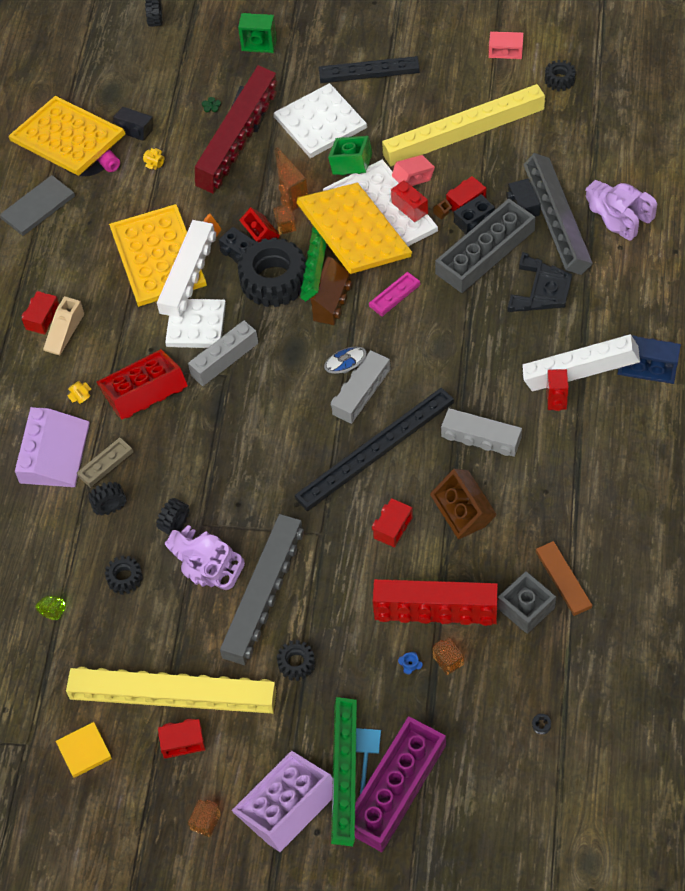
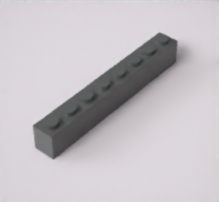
M533 153L523 165L540 202L541 210L565 270L582 275L593 262L550 158Z
M279 514L220 648L222 659L242 665L246 664L247 659H251L254 651L253 645L255 641L258 642L260 639L262 624H266L268 620V610L274 606L275 594L277 590L281 589L283 584V575L289 571V561L296 554L297 542L303 538L304 529L302 528L301 520Z

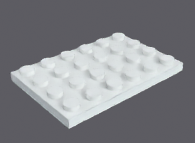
M383 159L368 166L366 173H354L323 188V191L358 182L407 246L438 231V226L428 214L414 222L392 204L391 189L399 183L392 177L393 172Z

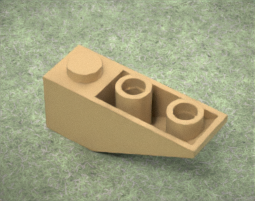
M64 296L56 309L43 348L44 351L61 355L84 316L81 301Z

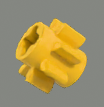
M157 148L147 150L143 156V161L147 163L145 167L156 170L157 167L160 168L165 160L164 156L161 155L162 151Z
M77 381L68 388L70 394L67 396L72 403L77 401L80 404L90 397L88 391L91 388L87 382L82 384L80 381Z

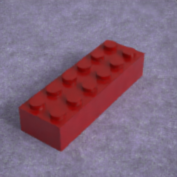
M374 579V620H379L380 622L399 621L402 623L417 621L424 624L440 622L441 624L460 623L470 625L475 623L484 626L496 624L498 583Z

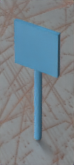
M356 728V752L364 753L360 794L365 788L368 753L379 754L381 730Z

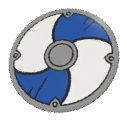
M362 347L342 349L327 359L324 368L329 373L345 374L364 361L367 354L366 350Z

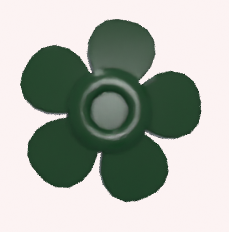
M214 97L208 98V101L202 102L204 111L207 113L211 110L212 112H217L219 110L218 107L221 106V101H215Z

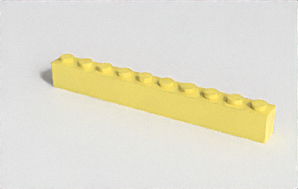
M538 84L389 138L382 141L383 156L391 167L398 161L426 154L544 110L545 95Z
M85 667L70 668L66 688L70 700L274 713L276 698L275 682L267 679L253 681L248 678L230 679L225 676L219 678H210L206 675L194 677L187 674L169 675L164 672L149 674L146 671L134 673L126 670L109 671L104 668L89 670Z

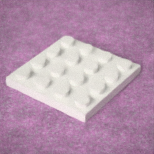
M330 83L274 112V118L310 158L331 148L335 138L351 137L367 128V123Z

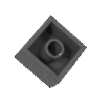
M525 572L498 596L497 608L528 634L555 609L556 596L528 572Z

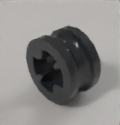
M538 714L532 720V728L537 734H547L551 729V720L545 714ZM539 720H544L543 723L547 722L543 729H540V726H536V724H539Z

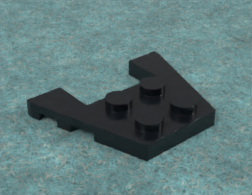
M522 252L519 269L536 272L530 297L511 294L507 312L564 308L568 298L572 274L553 265L550 267L542 263V260L538 258L533 259L529 257V254Z

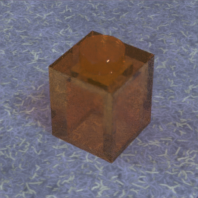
M290 204L274 207V220L279 235L296 231L295 219Z
M450 637L446 640H440L432 648L433 658L446 675L464 665V655Z
M198 800L188 821L190 830L211 837L221 815L217 804L210 800L205 802Z

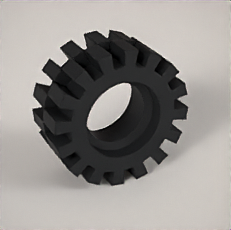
M145 0L148 26H162L161 0Z
M557 60V63L555 61H552V64L549 63L548 67L546 66L545 84H547V87H551V90L556 88L557 91H560V89L566 91V88L569 90L571 86L573 87L576 73L574 65L571 66L570 62L566 64V60H563V62ZM557 74H562V75H565V76H564V77H557V76H555V75H557Z
M108 482V484L102 483V486H96V489H92V493H89L88 497L93 512L101 516L105 513L110 515V512L115 513L116 509H122L121 506H124L127 501L121 485L117 484V482L113 484L112 482Z
M172 498L168 500V503L164 504V508H161L162 512L158 514L159 518L156 521V527L168 535L171 534L172 530L180 532V528L184 527L183 524L186 523V518L189 516L188 512H190L188 504Z
M121 556L120 560L116 557L114 558V563L110 561V567L106 566L105 577L109 588L113 589L115 593L119 591L121 595H124V591L130 594L129 590L131 589L133 592L136 591L135 586L140 587V581L142 582L143 580L139 563L134 558L131 559L130 556H127V559ZM123 570L131 572V576L125 580H118L116 578L117 574Z
M296 640V644H293V641H289L290 645L287 646L285 643L283 645L284 649L280 648L279 654H277L279 671L283 673L285 678L288 676L291 681L293 677H295L296 681H299V677H302L304 680L306 679V674L310 676L312 674L311 670L315 668L314 653L305 642L301 645L299 640ZM293 655H301L304 658L303 663L299 666H291L288 660Z

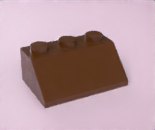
M327 257L321 272L319 290L317 294L311 297L313 321L335 325L336 320L340 319L341 307L346 303L347 291H350L352 288V280H350V273L331 257Z
M454 468L430 493L457 539L485 528L497 515L469 470Z

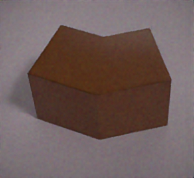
M445 198L433 207V214L442 220L449 214V209L452 206Z

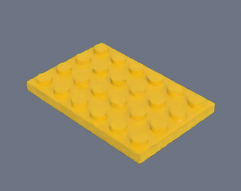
M54 96L9 135V139L19 146L79 176L125 135V131L121 127Z
M358 182L302 196L297 199L298 206L350 274L411 257L412 251Z
M176 204L109 224L138 307L158 301L186 237L187 231ZM201 269L198 282L194 283L193 290L207 286Z

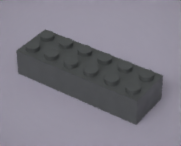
M507 199L435 260V274L463 293L535 231V216L512 200Z

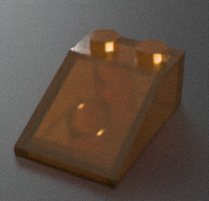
M277 147L275 148L280 184L279 190L281 192L280 200L283 206H287L292 212L299 208L297 199L308 195L307 181Z

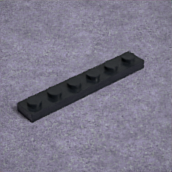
M418 56L319 66L320 83L419 73Z

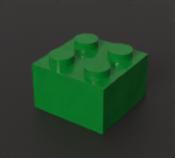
M241 13L238 26L241 50L274 53L277 40L274 15Z
M369 136L335 138L328 157L333 175L366 173L373 154Z

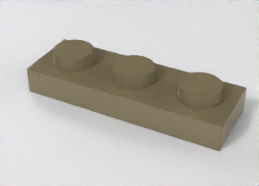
M119 437L80 469L77 475L91 488L131 455L133 449Z

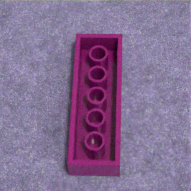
M408 716L355 802L356 839L380 852L384 851L446 747V735Z

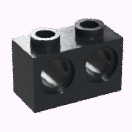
M481 194L454 211V224L467 234L495 210V207Z

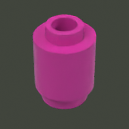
M110 149L97 159L107 172H114L120 166V160Z

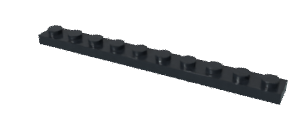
M438 389L295 494V499L308 512L454 403V399L444 389Z

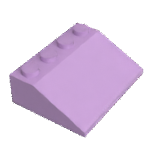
M31 407L15 468L19 483L76 487L77 472L80 469L90 422L52 409Z
M291 751L232 812L267 844L281 852L332 800L333 778L329 773Z

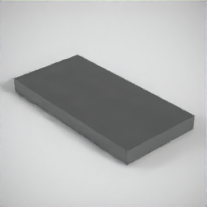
M51 175L3 211L0 217L19 234L24 236L75 197V194Z

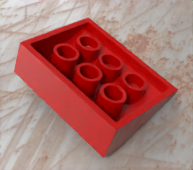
M162 349L96 382L121 420L130 418L134 413L145 410L155 402L163 401L167 396L178 393L188 386L181 368Z

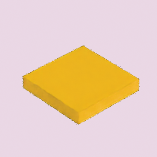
M94 722L56 741L73 778L112 759Z

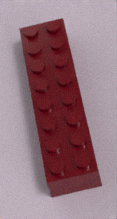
M257 65L195 165V186L212 194L221 187L223 177L229 174L231 164L236 162L239 151L244 149L247 138L252 136L254 125L260 123L261 114L263 112L266 113L270 100H274L277 91L275 87L277 81L275 72Z

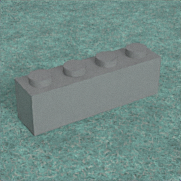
M242 321L188 363L191 376L202 386L207 384L258 344L256 330L246 321Z
M370 350L360 366L353 370L349 381L343 384L338 396L332 399V414L352 424L389 373L390 359Z
M448 408L441 426V437L450 441H459L468 446L473 445L487 451L491 450L505 456L515 457L522 438V428Z

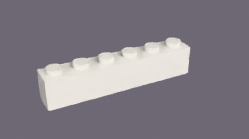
M192 220L157 301L159 314L180 318L182 312L186 310L187 300L192 296L194 283L198 282L200 269L204 268L205 257L209 255L211 243L216 239L213 224Z
M630 334L523 364V378L531 391L540 390L547 387L548 370L567 369L569 382L639 363V348Z

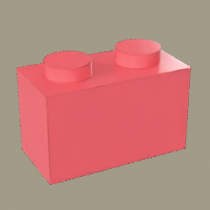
M490 32L489 58L522 59L523 33Z
M423 155L396 162L392 177L398 183L405 180L411 186L430 181L435 167Z

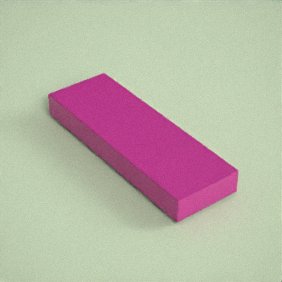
M406 272L369 302V307L380 316H384L418 288L420 281L409 272Z

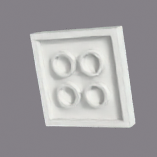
M188 299L186 310L182 312L180 318L169 316L166 347H210L222 337L226 301Z

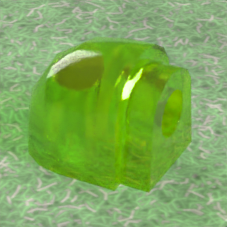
M49 595L39 600L35 608L42 616L51 620H58L65 611L66 603L61 597Z

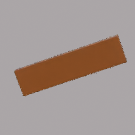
M554 541L537 548L536 554L573 616L591 609L592 604Z

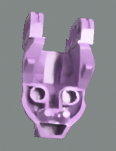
M594 180L585 190L586 199L589 202L591 211L602 216L606 227L611 232L618 233L627 240H632L637 236L639 219L645 223H650L656 216V200L648 193H642L629 184L620 183L613 188L606 183Z
M187 525L181 532L172 530L165 545L182 561L181 571L188 579L190 578L196 585L201 584L202 587L205 585L213 587L215 585L223 590H229L235 585L245 564L243 557L233 552L226 543L222 542L217 536L210 535L207 531L192 540L196 530L192 529L190 531L191 526ZM232 561H238L237 565L231 564ZM228 575L230 578L229 582L222 585L221 579Z

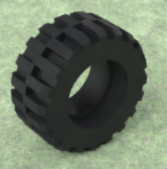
M265 238L259 243L256 241L252 244V247H248L244 250L245 253L241 254L240 261L238 262L240 286L249 300H254V303L258 305L263 304L265 307L270 305L279 307L280 304L287 305L289 301L296 300L298 294L301 295L306 258L302 250L296 247V244L288 243L286 239L282 238L281 240H277V238L267 240ZM270 267H281L287 270L283 275L275 278H266L259 275L263 270Z

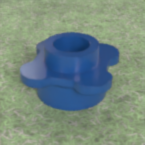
M415 652L406 653L398 659V663L403 666L405 674H411L412 671L422 668V662L418 660L417 653Z

